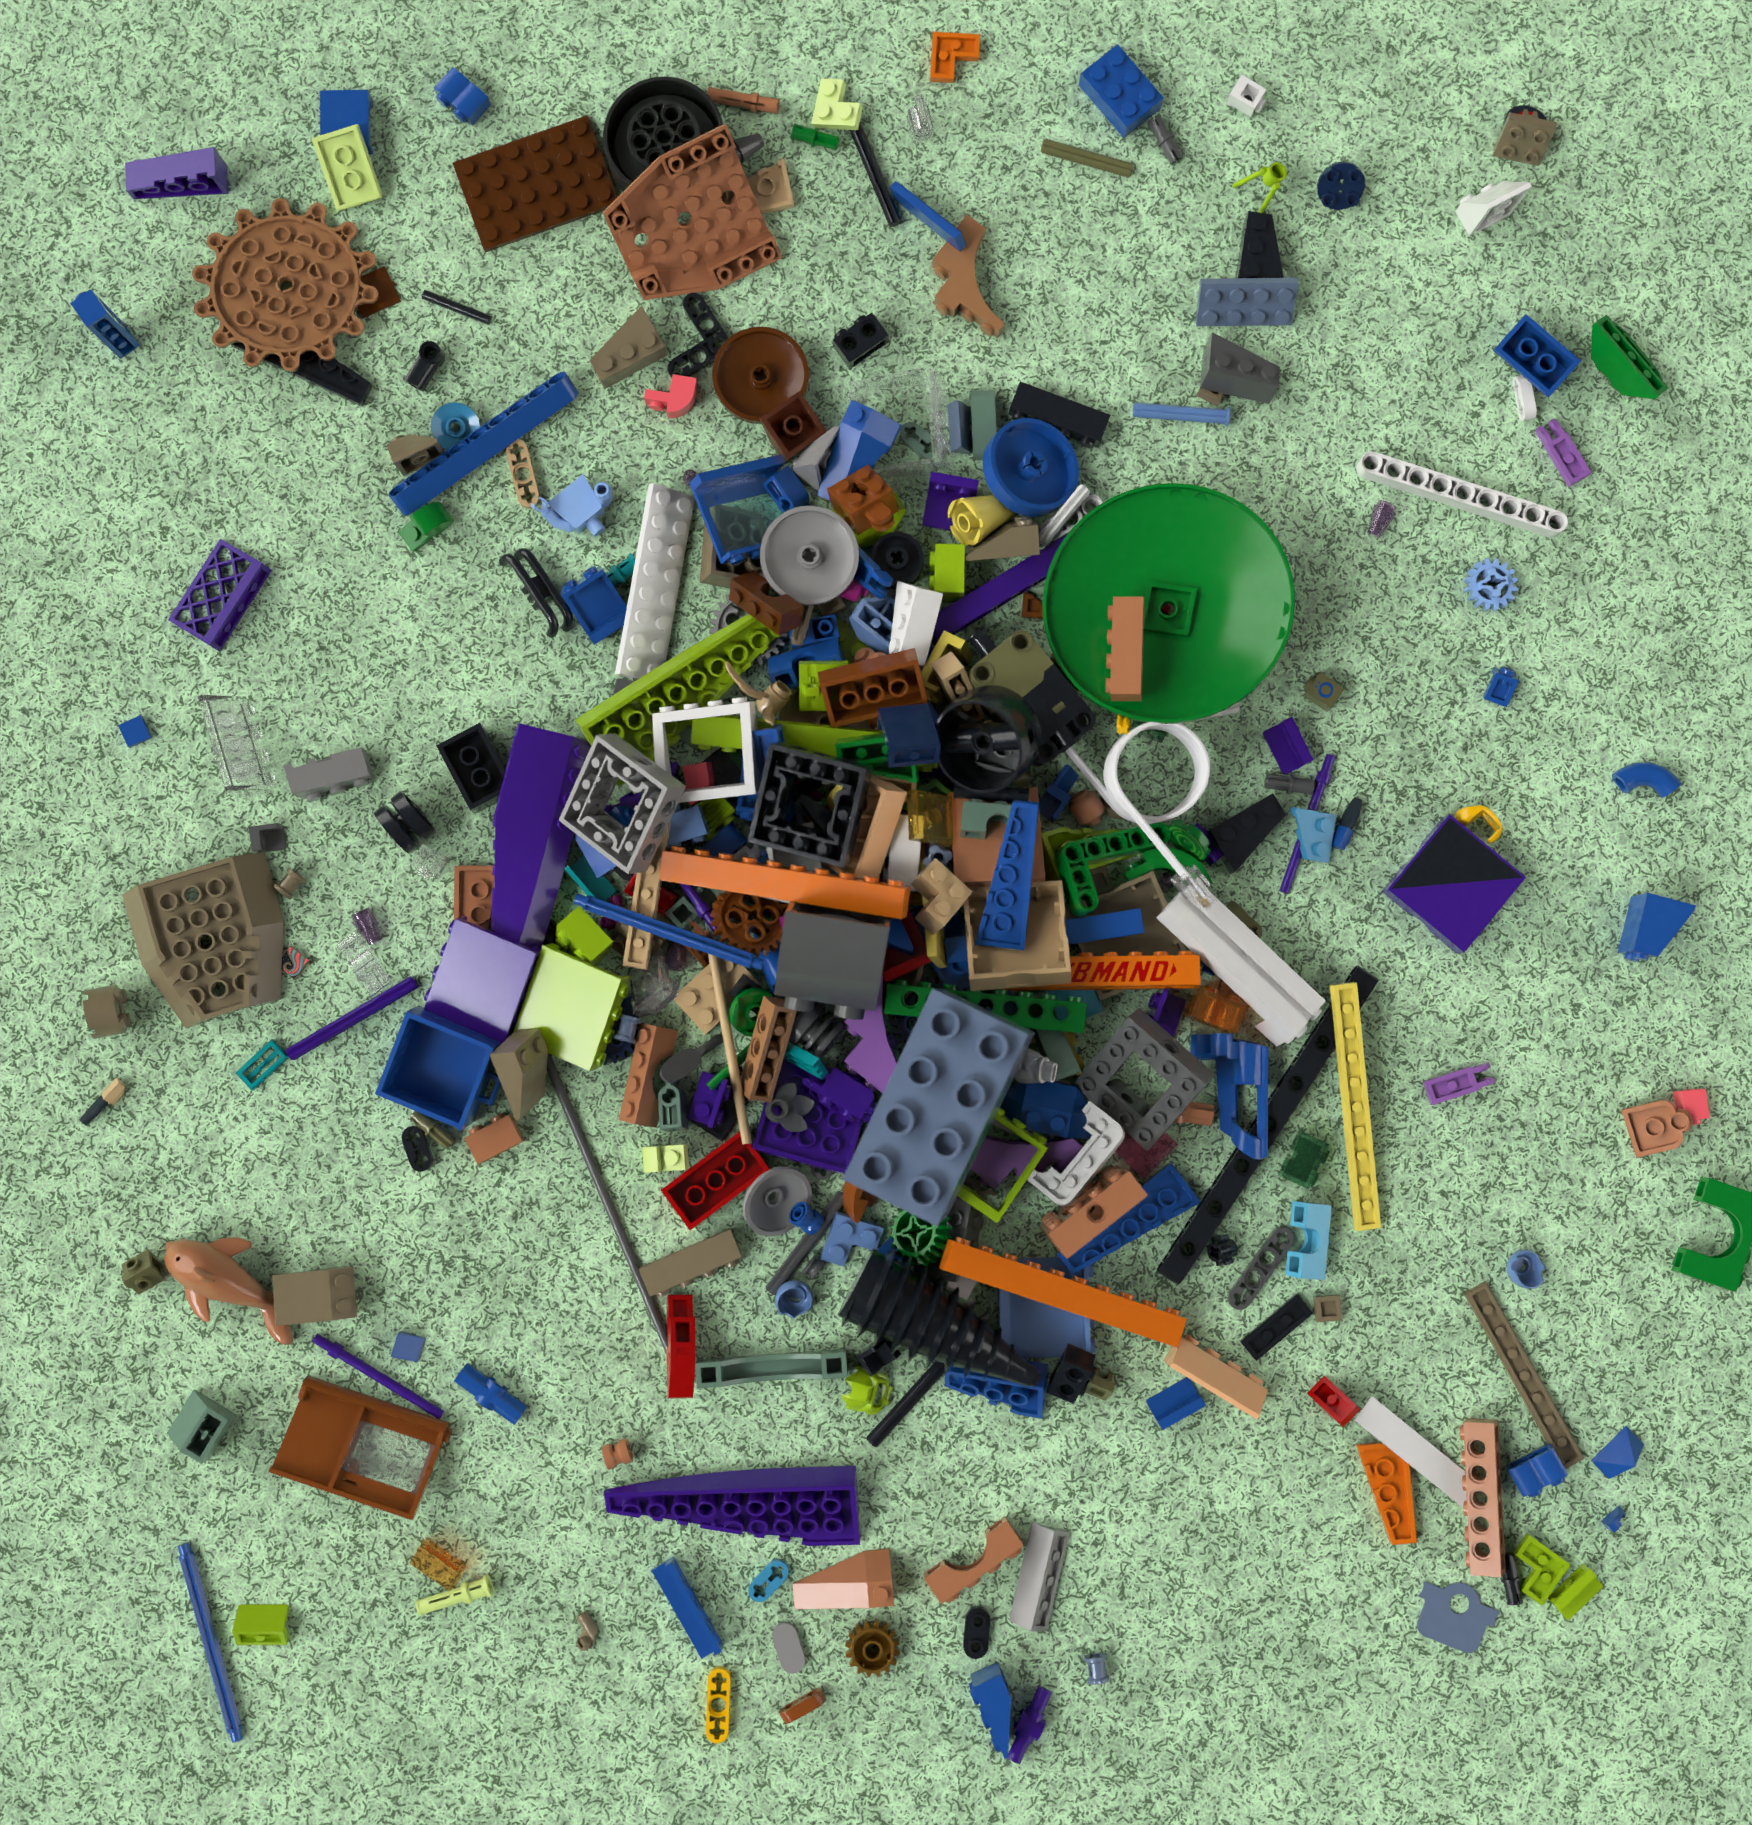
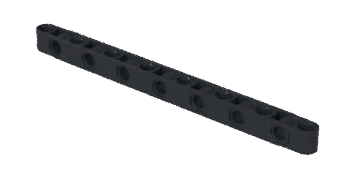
M1357 965L1344 983H1357L1359 1008L1361 1009L1376 986L1378 978ZM1330 1003L1268 1098V1117L1273 1121V1127L1268 1131V1150L1336 1047L1332 1003ZM1320 1035L1324 1036L1327 1040L1324 1049H1320L1316 1044V1040ZM1294 1076L1300 1080V1086L1296 1090H1293L1289 1085L1290 1079ZM1257 1116L1247 1130L1248 1133L1257 1136ZM1237 1147L1235 1148L1157 1268L1158 1273L1176 1285L1183 1281L1262 1160L1253 1159ZM1239 1159L1246 1161V1169L1243 1172H1238L1235 1168V1164ZM1213 1200H1217L1220 1206L1216 1213H1210L1208 1210V1205ZM1191 1242L1193 1247L1191 1253L1183 1255L1181 1252L1182 1244Z

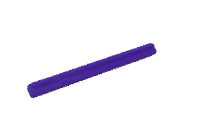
M412 976L406 978L286 1049L288 1057L291 1060H296L417 989L419 986L416 979Z

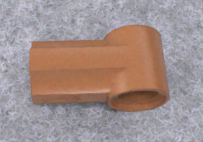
M1191 1102L1175 1120V1123L1185 1124L1187 1122L1211 1126L1214 1118V1105Z

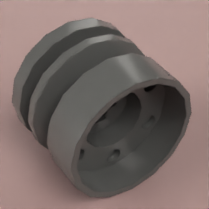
M815 1001L813 1012L800 1011L795 1017L788 1042L797 1045L802 1041L805 1044L802 1049L807 1052L811 1049L814 1052L812 1055L820 1059L837 1042L845 1024L840 1021L832 1029L829 1025L836 1017L832 1015L825 1021L821 1020L820 1018L825 1008Z

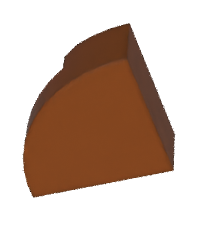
M1023 593L1021 618L1043 619V605L1032 594Z

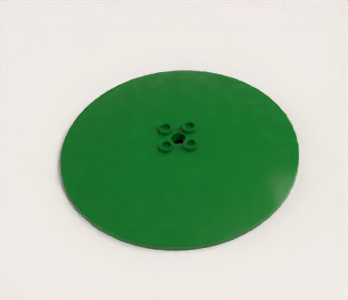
M1179 483L1155 484L1132 489L1110 498L1086 514L1071 529L1056 551L1047 573L1043 592V620L1046 636L1054 658L1065 676L1085 697L1113 714L1144 723L1178 724L1196 721L1222 712L1248 696L1266 679L1281 657L1289 639L1295 608V589L1288 559L1280 542L1265 522L1251 509L1221 492L1206 487ZM1113 597H1144L1142 701H1111L1110 693H1106V678H1111V669L1106 668L1107 653L1111 654L1112 646L1107 645V630L1112 629V620H1108V605H1113ZM1166 604H1171L1175 607V612L1171 615H1165L1161 612L1162 607Z

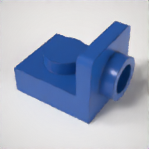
M1501 666L1498 669L1493 667V676L1483 698L1507 707L1519 683V679L1515 675V671L1510 668Z

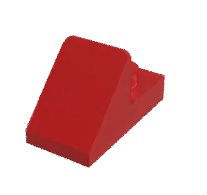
M1325 1376L1307 1393L1342 1427L1360 1411L1359 1407Z

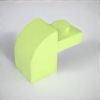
M688 1144L642 1147L644 1172L689 1169Z

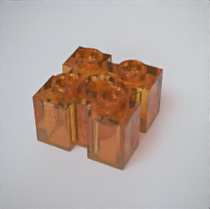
M1208 985L1194 989L1184 1017L1226 1034H1237L1248 1007L1242 1004L1243 999L1230 994L1224 997L1220 996V990Z

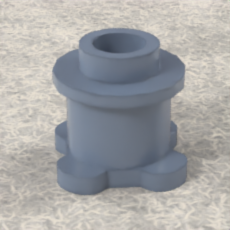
M942 841L933 842L928 847L927 857L924 858V865H928L936 858L947 868L948 861L953 857L950 846Z

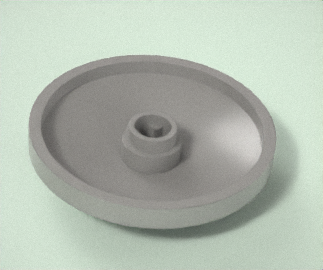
M800 506L782 513L770 524L762 539L760 562L768 584L778 595L788 594L805 606L825 604L840 596L853 581L858 568L859 549L852 529L838 514L823 507Z

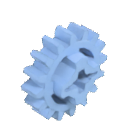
M1486 558L1483 564L1477 562L1474 565V569L1471 568L1467 571L1470 577H1466L1463 582L1469 584V586L1463 591L1470 592L1471 595L1467 600L1471 601L1474 599L1476 601L1474 604L1475 608L1483 605L1484 612L1490 607L1495 612L1499 609V606L1503 609L1508 605L1507 601L1511 602L1514 600L1515 597L1511 593L1518 591V588L1513 586L1518 581V578H1512L1511 574L1515 570L1511 569L1508 571L1506 569L1507 562L1499 565L1498 558L1492 563L1489 558ZM1482 572V580L1476 582L1477 576ZM1487 582H1490V584H1495V585L1498 584V585L1493 588L1492 586H1488V585H1485V584H1486ZM1505 588V592L1503 596L1500 598V591L1501 589Z

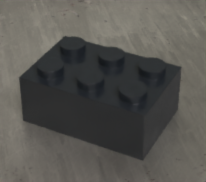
M481 723L436 745L470 811L476 814L498 802L506 766L486 728Z

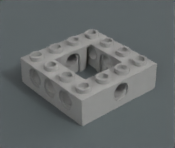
M599 734L596 735L559 821L627 874L647 872L686 786L618 735ZM618 778L627 783L632 791L644 792L639 804L634 808L635 813L627 827L604 811Z

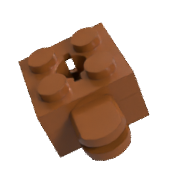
M869 465L864 466L827 488L833 510L847 522L857 535L871 527L880 532L888 530L893 526V514L899 511L893 489Z

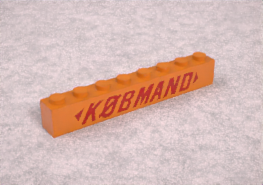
M1158 951L1154 952L1153 956H1143V952H1129L1128 956H1118L1117 952L1103 953V956H1093V953L1083 952L1079 953L1078 957H1070L1071 984L1005 988L1000 990L1199 989L1201 985L1200 955H1194L1193 951L1178 952V955H1168V952Z

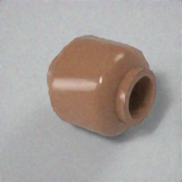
M1083 789L1070 798L1072 800L1069 804L1070 811L1080 825L1089 824L1091 827L1102 821L1101 816L1105 812V806L1095 791Z

